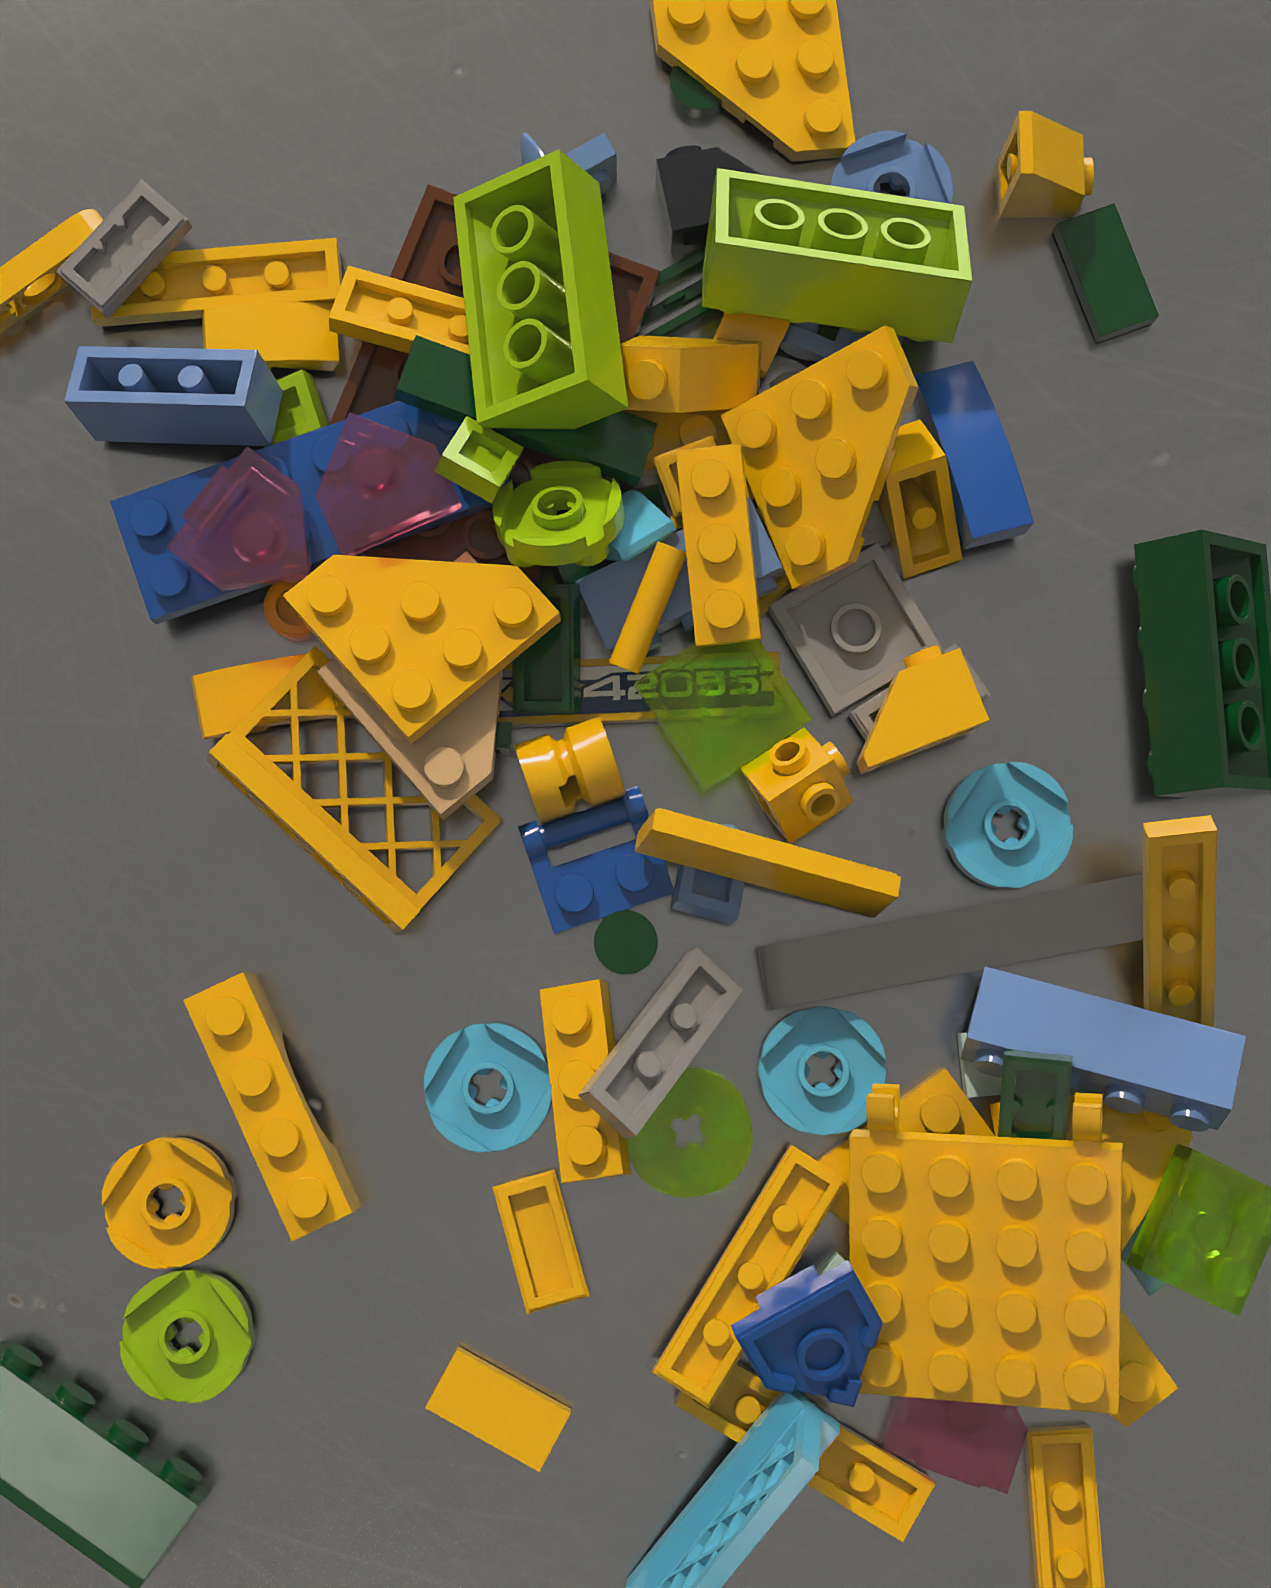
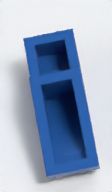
M974 361L914 375L919 387L916 396L924 425L946 454L956 522L964 550L1024 535L1034 524L1010 445Z

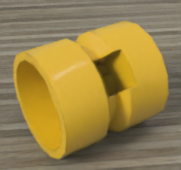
M599 716L565 727L562 739L555 740L549 734H544L514 745L540 823L574 812L576 802L580 799H584L593 806L625 795L619 770Z

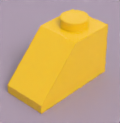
M1019 111L998 158L1000 218L1073 217L1084 197L1091 195L1094 183V163L1092 158H1084L1083 135L1033 111Z
M639 335L620 344L628 400V409L625 410L684 413L733 409L759 394L761 342Z
M920 419L901 425L892 448L896 450L878 503L891 537L889 544L901 576L905 579L962 560L946 454Z
M935 645L903 659L906 669L899 671L891 681L856 762L861 774L977 730L990 720L960 648L942 654L939 645Z

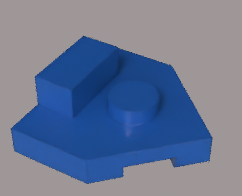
M847 1260L820 1276L814 1265H811L755 1296L760 1309L735 1322L731 1327L764 1387L789 1394L796 1390L827 1397L828 1402L854 1407L862 1385L860 1377L870 1348L876 1345L883 1322L850 1262Z

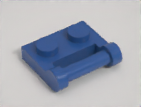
M638 785L625 789V795L610 802L539 826L536 820L518 826L555 935L606 918L614 912L630 910L673 895L674 888L664 860L634 852L638 831L649 818ZM630 821L636 839L552 867L547 849Z

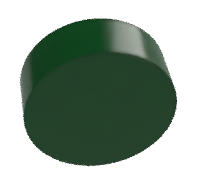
M673 66L670 74L669 93L672 103L679 112L691 118L705 119L716 115L723 109L721 99L707 90L705 86L682 68Z
M628 910L617 911L604 918L594 936V949L599 961L608 970L621 975L635 974L645 969L655 957L658 946L657 934L652 923L640 913Z

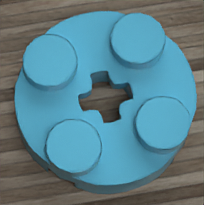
M1008 762L1006 764L986 766L967 776L951 794L944 812L942 840L945 847L950 851L955 864L969 878L990 888L1017 890L1047 878L1065 860L1073 841V824L1070 822V812L1066 805L1069 802L1058 782L1038 767L1023 762ZM1013 809L1021 815L1017 825L1024 833L1020 840L1009 837L1002 842L995 836L997 827L991 821L995 812L1004 816Z
M818 1006L795 1011L774 1026L762 1045L757 1073L762 1095L766 1103L784 1123L798 1131L822 1136L849 1132L867 1120V1094L872 1093V1085L874 1083L886 1084V1056L880 1038L862 1018L850 1011ZM813 1054L821 1059L832 1054L838 1060L833 1072L839 1079L833 1086L829 1087L824 1082H820L812 1087L808 1083L806 1077L809 1076L811 1069L806 1062Z
M501 1023L473 1024L449 1035L433 1052L424 1074L426 1105L435 1127L447 1140L472 1152L504 1151L526 1141L543 1123L552 1102L548 1062L541 1048L524 1032ZM492 1069H495L503 1075L500 1080V1086L507 1091L502 1101L491 1098L486 1105L479 1104L475 1100L478 1089L471 1084L472 1078L476 1073L487 1076Z

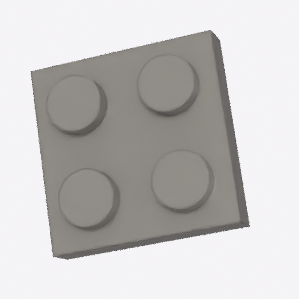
M878 542L860 552L856 563L808 587L796 589L769 605L768 611L832 717L891 683L899 671L906 669L903 663L905 657L935 645H939L941 652L943 651L942 646Z

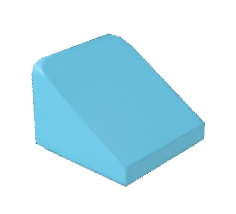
M629 490L622 494L625 513L624 524L618 536L608 544L609 554L605 558L606 560L626 562L656 545L657 542L674 534L673 531L676 530L673 521L642 493L636 490Z

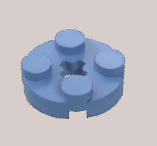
M898 131L875 132L851 144L834 169L830 184L831 186L880 193V184L889 182L893 190L903 188L906 193L904 197L951 204L954 194L951 172L942 155L928 143H925L923 147L916 141L906 139V133Z

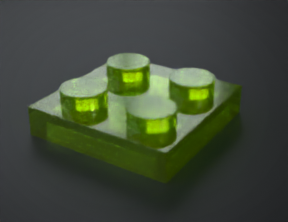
M761 641L699 648L694 643L634 683V687L704 792L812 721V717Z
M1177 1143L1125 1264L1240 1317L1271 1244V1187L1192 1148Z

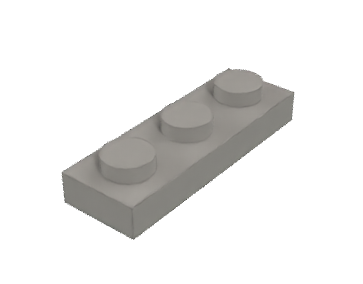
M698 947L687 952L578 1096L625 1139L637 1136L744 990Z

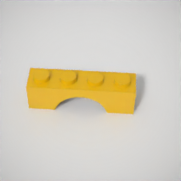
M242 972L184 999L185 1006L291 1241H295L359 1209L362 1205L338 1152L318 1125L298 1085L285 1050L283 1031L257 974Z

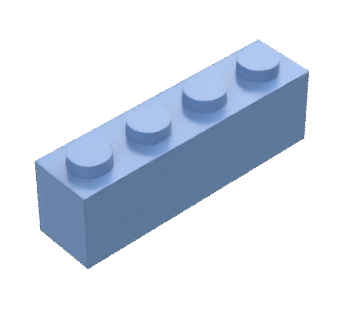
M985 966L960 1060L973 1063L974 1068L981 1073L1002 1078L1005 1049L1073 1056L1070 1095H1075L1077 1092L1103 1094V1103L1111 1109L1124 1113H1140L1146 1110L1168 1116L1169 1121L1179 1128L1202 1132L1207 1131L1209 1128L1218 1130L1232 1110L1246 1036Z

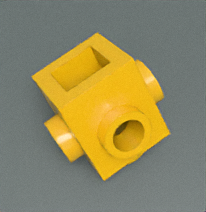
M805 727L788 738L779 741L771 749L740 768L762 811L790 844L854 803L843 780L844 777L851 773L843 756L830 741L821 746Z

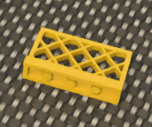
M314 646L252 711L209 751L207 762L394 934H397L420 912V909L503 819L475 794L463 805L482 823L466 840H440L439 815L422 796L393 797L392 761L383 750L382 752L346 753L344 718L354 717L344 708V705L335 695V709H298L297 684L313 667L319 670L330 661L320 649ZM289 693L290 709L273 710ZM335 718L337 753L300 754L298 719ZM290 719L291 754L265 755L246 738L262 720ZM382 762L384 797L348 798L346 763ZM337 763L339 798L312 799L301 789L300 764ZM275 764H292V779ZM429 805L431 841L395 842L393 806ZM384 806L386 842L360 843L349 833L348 807ZM323 808H339L340 823ZM441 849H457L441 866ZM431 850L432 877L417 894L397 877L395 851ZM386 851L387 867L371 852Z

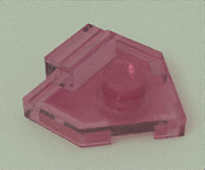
M349 412L316 494V499L341 555L353 556L462 508L452 482L434 472L441 458L435 444Z
M247 446L229 470L223 465L219 468L181 517L186 523L166 548L221 591L248 588V585L285 581L288 583L301 581L311 573L304 524L305 514L302 490L298 484Z
M896 1396L880 1446L885 1451L913 1460L917 1466L977 1488H981V1485L1008 1494L1028 1430L1016 1406Z

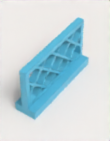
M794 1390L791 1394L779 1392L630 1574L625 1588H722L819 1470V1458L840 1433V1423L800 1391Z

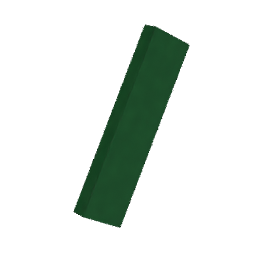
M416 335L394 400L461 424L466 416L477 421L470 354ZM620 411L576 429H490L521 446L563 461L590 463L600 468L601 475L636 487L642 477L657 423L625 411Z

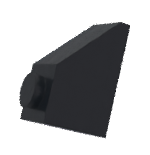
M687 145L670 151L664 158L656 159V188L670 251L676 252L706 245L717 168L762 174L719 147L702 150L700 146Z

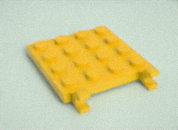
M878 1083L872 1085V1093H868L866 1096L867 1126L869 1130L853 1129L849 1136L850 1264L877 1310L883 1325L875 1347L870 1348L860 1377L862 1385L859 1393L1119 1414L1123 1143L1102 1142L1103 1094L1075 1093L1072 1118L1073 1140L900 1132V1085Z

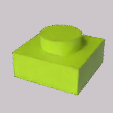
M300 370L276 380L283 390L271 445L328 426L313 375Z
M466 416L443 452L434 472L484 500L493 503L516 465L524 447L490 428L480 426L476 420Z

